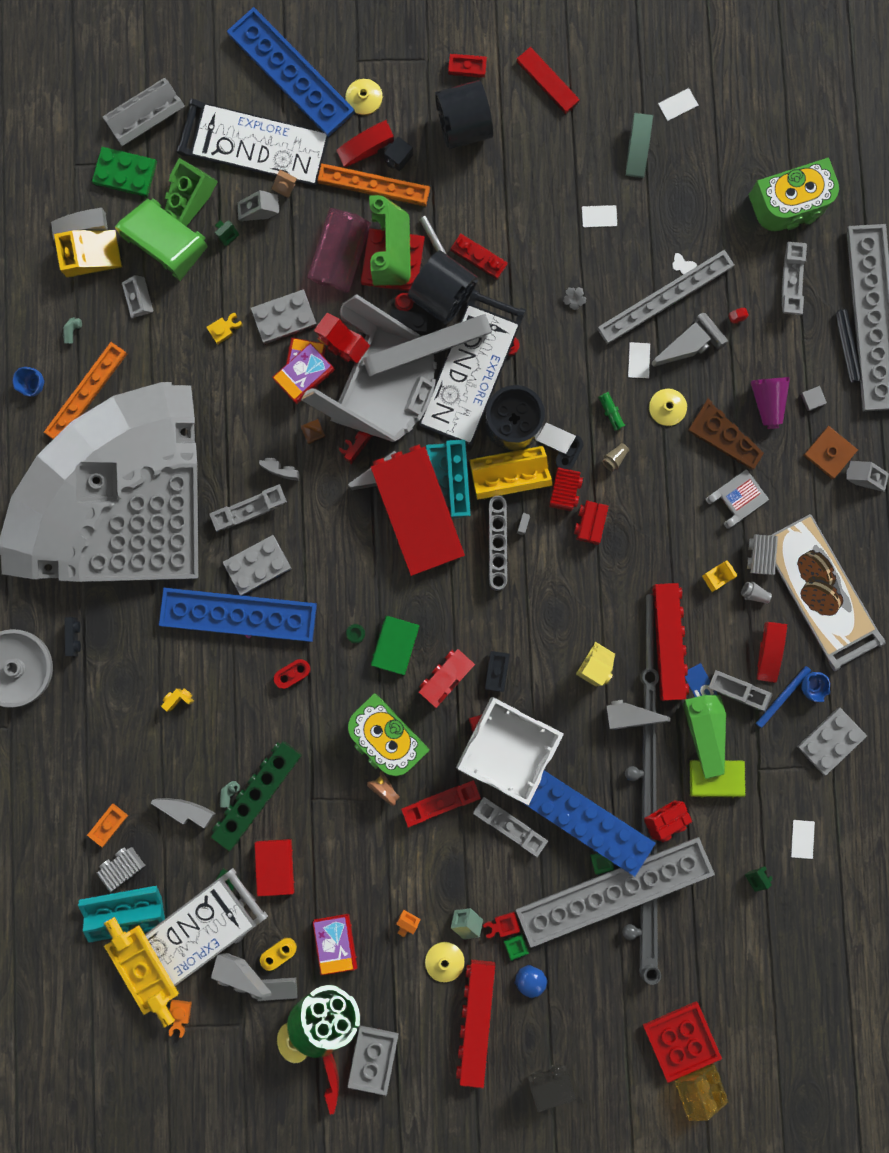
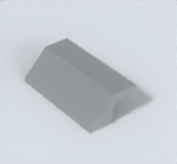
M163 78L104 115L103 119L123 146L185 106L174 92L170 83Z

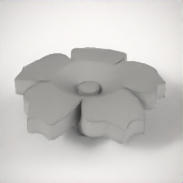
M578 287L576 290L568 288L566 290L567 295L563 300L565 305L570 304V308L578 310L579 305L582 306L586 303V298L582 297L584 295L583 288Z

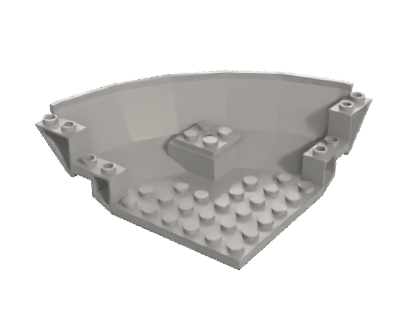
M160 382L114 395L71 421L36 456L11 496L0 535L2 574L29 579L59 578V581L77 582L198 578L197 452L191 386L172 385V382ZM186 428L187 434L181 435V429ZM94 477L100 478V482L98 484H94L92 482V479ZM46 564L52 565L51 570H46L44 567Z

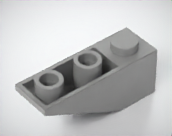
M229 953L217 955L211 978L217 980L219 985H230L234 987L235 991L241 993L248 992L255 999L271 996L272 992L244 959Z

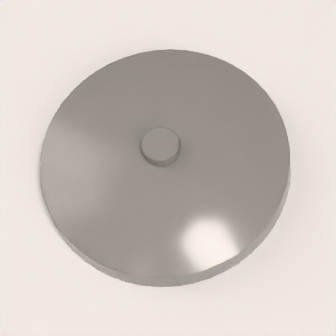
M16 629L0 631V706L21 707L30 704L44 693L51 681L53 672L51 654L44 642L32 633Z

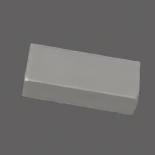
M134 275L123 281L122 286L131 318L153 312L145 278Z
M701 313L697 316L695 322L709 335L710 341L716 349L721 348L728 342V339L706 313Z
M296 978L262 980L272 993L271 996L258 999V1001L298 998Z

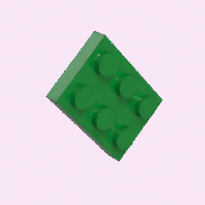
M102 147L92 182L95 185L148 197L157 161L156 159Z

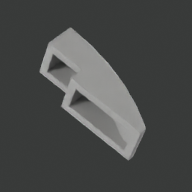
M103 208L73 213L51 222L54 241V234L73 230H108L106 213Z
M715 670L708 687L762 712H766L772 697L771 692Z
M157 798L151 802V804L180 823L185 824L190 819L203 828L208 827L216 814L201 805L180 799Z

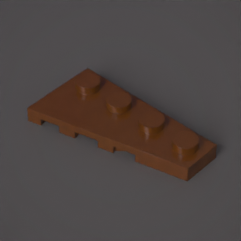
M708 398L688 432L754 470L764 453L734 423L732 424L725 417V414L720 409L718 410Z

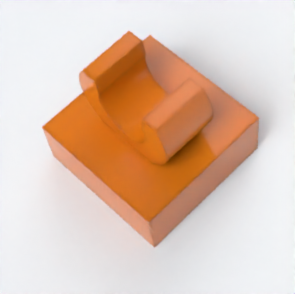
M403 910L396 925L400 926L398 934L405 937L407 932L414 934L421 919Z

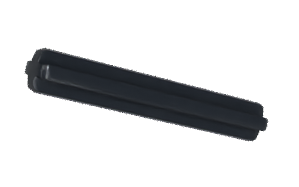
M841 309L836 312V318L851 382H858L861 380V373L846 309Z

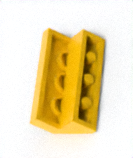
M543 446L469 460L477 500L552 486L547 455Z

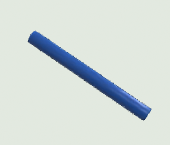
M805 666L760 717L755 723L758 727L762 728L800 685L805 676L811 672L809 667Z

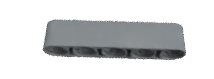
M494 496L489 503V584L495 591L504 589L507 584L506 500L501 496ZM495 501H499L502 503L503 508L495 510L492 504ZM500 520L503 523V527L495 529L492 525L493 521ZM493 540H502L503 546L495 548L492 543ZM495 558L502 559L503 566L495 567L493 560ZM501 577L504 583L500 587L495 586L493 579Z

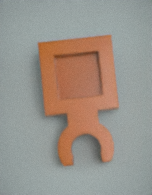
M171 1000L169 1012L175 1021L169 1029V1036L174 1034V1029H179L180 1037H183L185 1034L183 1023H189L192 1002Z

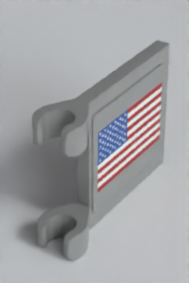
M747 469L706 498L708 504H712L721 497L734 516L724 522V526L727 529L769 500Z

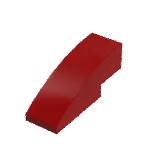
M387 120L361 132L337 149L344 168L377 154L378 149L394 142V135Z
M764 623L763 641L760 643L757 680L777 682L784 652L787 624Z

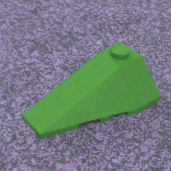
M179 158L170 174L169 181L171 184L169 193L166 192L165 199H167L165 211L187 226L209 199L218 181Z
M703 695L686 699L683 703V708L704 778L709 779L724 775L726 712L721 696Z

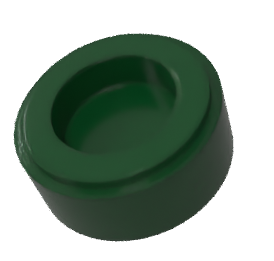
M352 624L346 630V637L352 643H360L365 638V630L359 624Z

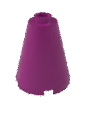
M790 377L751 381V387L762 423L767 425V429L779 428V424H783Z

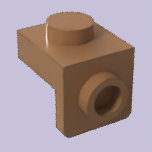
M279 170L272 190L289 198L297 178Z

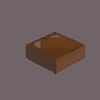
M318 419L301 426L308 444L326 437Z

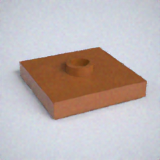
M828 426L803 456L831 479H834L858 449Z

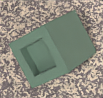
M471 908L455 910L451 929L463 939L480 938L483 919Z

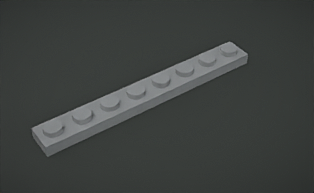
M723 250L600 325L597 330L608 345L734 267V263L726 251Z

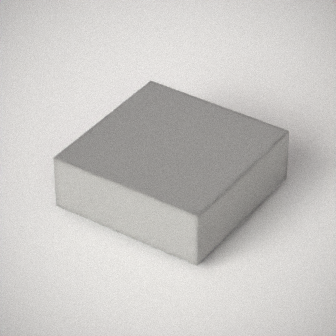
M820 386L801 393L807 411L827 404Z
M522 514L517 534H525L530 519L529 514Z

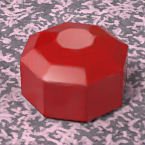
M740 308L730 312L728 316L731 323H740L746 320L749 315L746 308Z

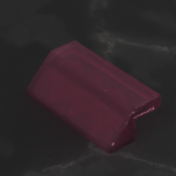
M330 208L307 278L322 286L331 285L344 293L349 292L371 222L357 214Z

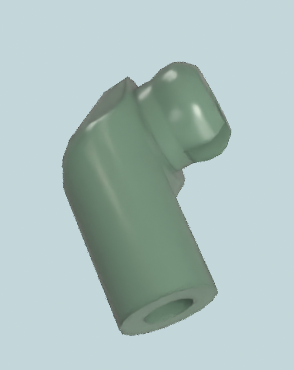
M70 318L64 325V343H73V331L75 328L79 329L82 327L81 319Z
M231 781L221 789L220 807L230 806V797L240 790L239 783Z

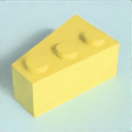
M595 642L576 675L594 686L607 685L613 675L610 672L613 669L615 653Z

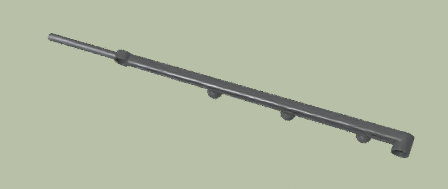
M647 594L646 669L641 672L640 680L644 684L643 709L656 713V684L659 681V674L654 669V596ZM647 672L654 674L655 678L651 683L645 680ZM656 724L643 725L642 770L635 766H630L625 771V777L629 781L633 782L642 778L641 834L656 843L648 856L657 853V840L651 838L649 829L644 822L645 817L657 811ZM657 898L640 904V928L629 924L622 931L624 938L627 940H633L640 936L639 975L645 982L651 985L657 984L661 979V972L658 969ZM653 969L652 977L647 978V972Z

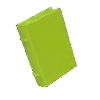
M690 760V796L701 798L745 797V761L725 760L724 775L705 779L700 761Z

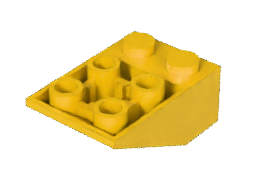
M73 230L54 234L60 271L66 277L122 267L115 230Z

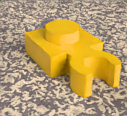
M232 313L227 321L220 318L206 327L217 344L233 335L232 329L242 327L241 321L233 323V320L237 318L236 313Z

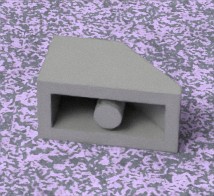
M259 190L237 202L238 220L240 221L269 219L279 213L278 195Z
M850 461L846 479L855 485L885 491L889 473L872 462Z

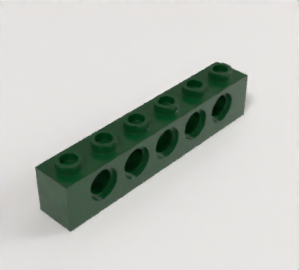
M285 741L281 744L277 743L271 750L273 755L269 760L265 758L259 766L261 771L258 775L253 774L247 782L249 787L246 791L242 789L235 798L237 803L234 807L230 805L225 811L224 816L226 817L222 823L218 821L213 827L212 831L214 833L211 838L228 851L235 847L303 756ZM278 757L284 760L282 768L275 766V759ZM265 773L272 776L270 784H266L263 781ZM253 789L259 790L261 794L258 800L253 799L251 796ZM241 805L248 807L249 812L246 816L242 815L239 811ZM229 821L236 823L237 828L235 831L228 829Z

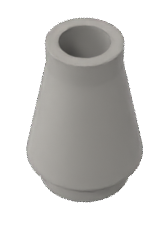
M746 582L741 591V595L746 600L763 602L765 604H768L772 597L771 593L754 582Z

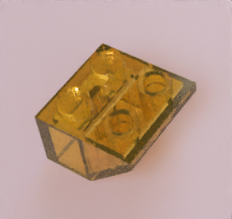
M715 1064L707 1065L675 1081L689 1121L709 1120L728 1103L727 1095Z

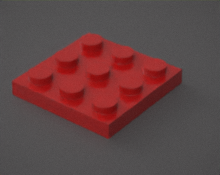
M369 228L361 285L373 286L371 257L376 252H386V231ZM410 234L411 277L409 282L404 285H378L374 287L409 291L420 272L425 236Z
M697 1001L643 1024L667 1083L722 1059Z

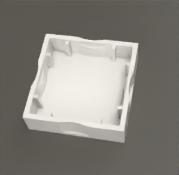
M491 697L456 768L529 805L541 781L544 768L552 759L563 733Z

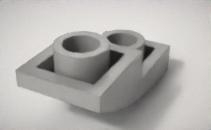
M265 458V461H259L260 466L271 474L299 481V472L295 470V467L284 466L281 469V464L275 458Z

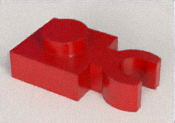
M515 912L495 917L496 923L488 921L483 925V928L487 926L492 928V933H488L486 938L493 937L496 932H499L500 937L520 932Z

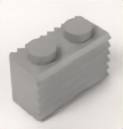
M754 534L753 539H749V550H752V558L748 557L747 569H751L750 573L775 575L778 536Z
M125 847L115 854L116 858L110 862L108 859L99 866L101 870L96 874L110 892L145 867V864L132 847L127 850Z

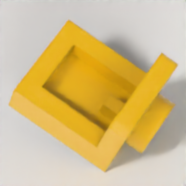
M726 560L702 575V577L713 592L736 578L737 574Z
M185 688L183 690L176 689L173 693L169 692L162 700L164 703L161 707L166 711H171L181 699L188 704H192L194 702L191 699L193 695Z

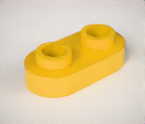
M283 938L264 951L260 957L261 966L265 970L271 971L289 960L297 950L295 941L291 938ZM283 946H288L289 952H284ZM268 957L273 959L272 964L267 963L266 959Z

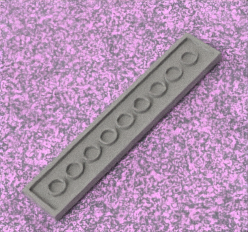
M886 224L848 226L846 231L858 363L861 373L863 411L889 410V252Z
M696 837L648 856L635 877L624 869L618 868L516 909L530 947H534L715 874L700 838Z

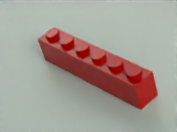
M679 583L655 584L652 588L660 700L687 699L686 695H689V685L685 684V676L688 675L687 664H684L686 646L683 645L682 637H685V628L681 626L684 610L683 607H680L682 588H679Z
M471 959V965H467L466 977H469V985H465L464 989L467 1005H463L462 1018H465V1026L461 1025L460 1038H463V1046L459 1045L458 1058L462 1059L461 1066H457L456 1078L460 1079V1086L484 1088L495 962Z

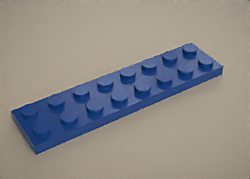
M254 7L227 30L230 38L327 137L334 133L355 113V109Z
M163 588L159 626L313 642L317 603Z
M545 770L529 805L525 804L634 877L656 844Z

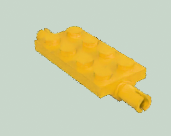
M113 917L104 923L113 938L104 947L143 1015L150 1011L156 1013L165 1028L175 1021L166 1006L167 1002L175 998L179 993L141 927L138 925L128 932H123L116 917Z

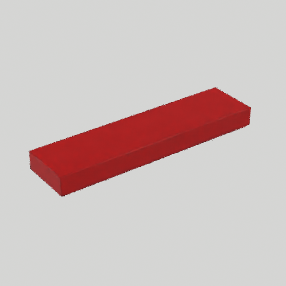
M531 47L517 58V63L565 114L579 103L580 99Z

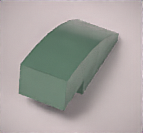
M634 113L625 176L644 178L653 115Z

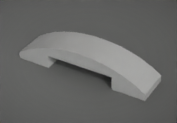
M787 243L782 279V310L785 314H803V269L806 261L807 243Z
M280 484L262 491L259 495L209 514L215 530L220 531L261 516L287 503Z
M485 797L482 798L473 812L477 817L508 836L536 857L539 856L548 842L544 837Z

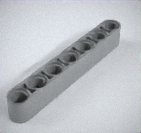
M486 314L369 355L363 358L369 377L486 336L492 333Z

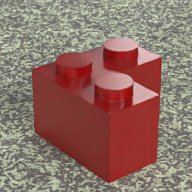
M326 313L314 329V332L319 336L318 340L324 345L329 346L327 348L328 351L334 355L340 354L339 356L347 362L351 360L357 364L370 347L369 343L361 335L348 329L339 318L329 313Z

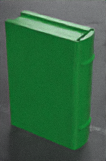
M385 615L371 666L405 675L420 626Z

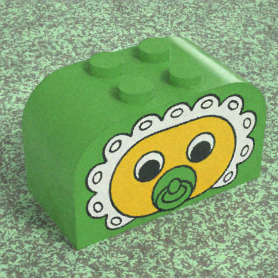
M828 157L757 180L749 193V198L758 222L765 229L770 231H780L786 228L792 230L798 227L799 224H810L821 217L836 199L839 192V184Z
M376 693L349 720L348 730L351 738L356 743L354 747L362 755L366 753L370 757L368 761L375 769L379 767L386 774L398 776L408 772L430 750Z

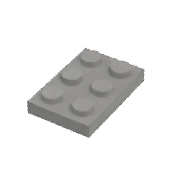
M304 289L251 308L264 344L317 326Z
M274 535L223 561L240 596L292 569Z
M838 707L797 748L826 776L867 735Z
M360 1026L348 1088L387 1095L399 1033Z

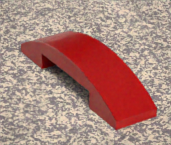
M472 780L401 808L407 826L411 827L481 798L476 784Z
M332 1053L323 1057L331 1086L325 1092L330 1115L334 1114L339 1094L338 1071Z

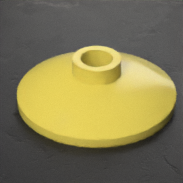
M359 79L348 87L346 101L355 109L356 114L369 115L380 107L382 91L374 81ZM362 92L367 93L365 96L360 95Z
M662 389L651 398L649 411L657 423L663 426H673L685 417L687 403L683 395L678 391ZM666 403H671L672 408L668 409Z
M449 942L435 944L426 955L425 965L427 972L433 979L439 982L455 980L460 976L464 968L463 953L456 945ZM443 960L448 961L447 967L441 965Z
M287 1023L284 1024L277 1036V1044L281 1055L291 1063L304 1061L307 1056L300 1053L293 1046L288 1035Z

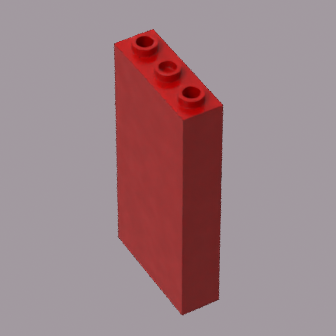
M420 444L409 448L410 452L403 454L400 451L392 454V459L384 461V458L373 461L374 465L370 466L411 576L465 556L426 447L421 448Z

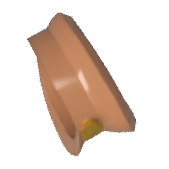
M380 771V776L376 780L367 782V786L391 806H394L400 798L382 771Z

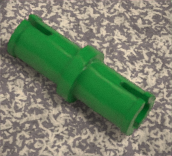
M609 392L602 394V396L600 395L598 399L614 431L626 426L618 412L619 408L615 406Z

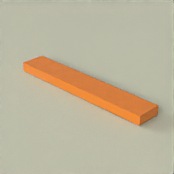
M322 163L317 179L318 184L370 195H380L388 199L421 206L427 205L430 186Z
M110 342L43 433L54 439L71 421L83 415L127 353Z

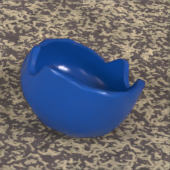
M31 367L19 368L14 373L12 379L14 389L28 397L37 396L43 390L45 382L42 374Z
M811 672L803 679L801 689L809 700L824 702V698L830 694V681L828 676L822 672Z
M527 965L520 968L517 972L515 983L518 990L524 996L534 998L540 996L545 991L547 978L542 970L532 965Z

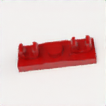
M461 233L451 247L453 253L497 280L508 265L506 261Z
M359 431L355 437L354 445L349 440H345L349 448L347 450L339 448V451L345 455L346 461L352 464L374 435Z

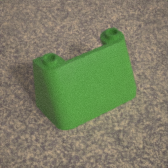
M371 195L369 196L372 222H378L381 225L382 231H386V252H376L371 257L373 286L404 285L409 282L411 277L409 215L405 210L384 196Z
M153 198L152 200L146 199L115 226V229L124 240L137 245L161 263L165 269L173 272L172 275L179 281L183 279L208 247L204 241L206 238L198 231L194 233L163 210L161 204Z

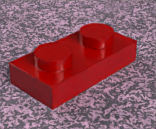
M450 54L448 75L485 78L487 57Z

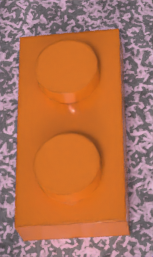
M112 804L87 836L99 846L104 847L128 815L115 804Z

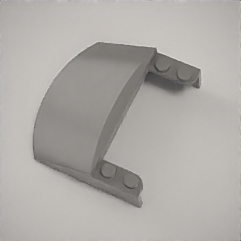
M355 295L342 304L340 309L341 319L355 327L359 332L366 334L365 340L369 343L370 347L357 364L354 363L338 402L316 389L307 390L302 397V401L331 417L330 421L394 442L413 429L412 427L425 413L434 391L436 381L434 379V369L437 368V362H434L433 354L369 377L363 358L422 336L359 295Z

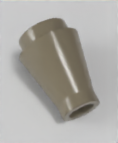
M621 443L604 456L602 460L603 465L610 471L618 469L629 452V448Z

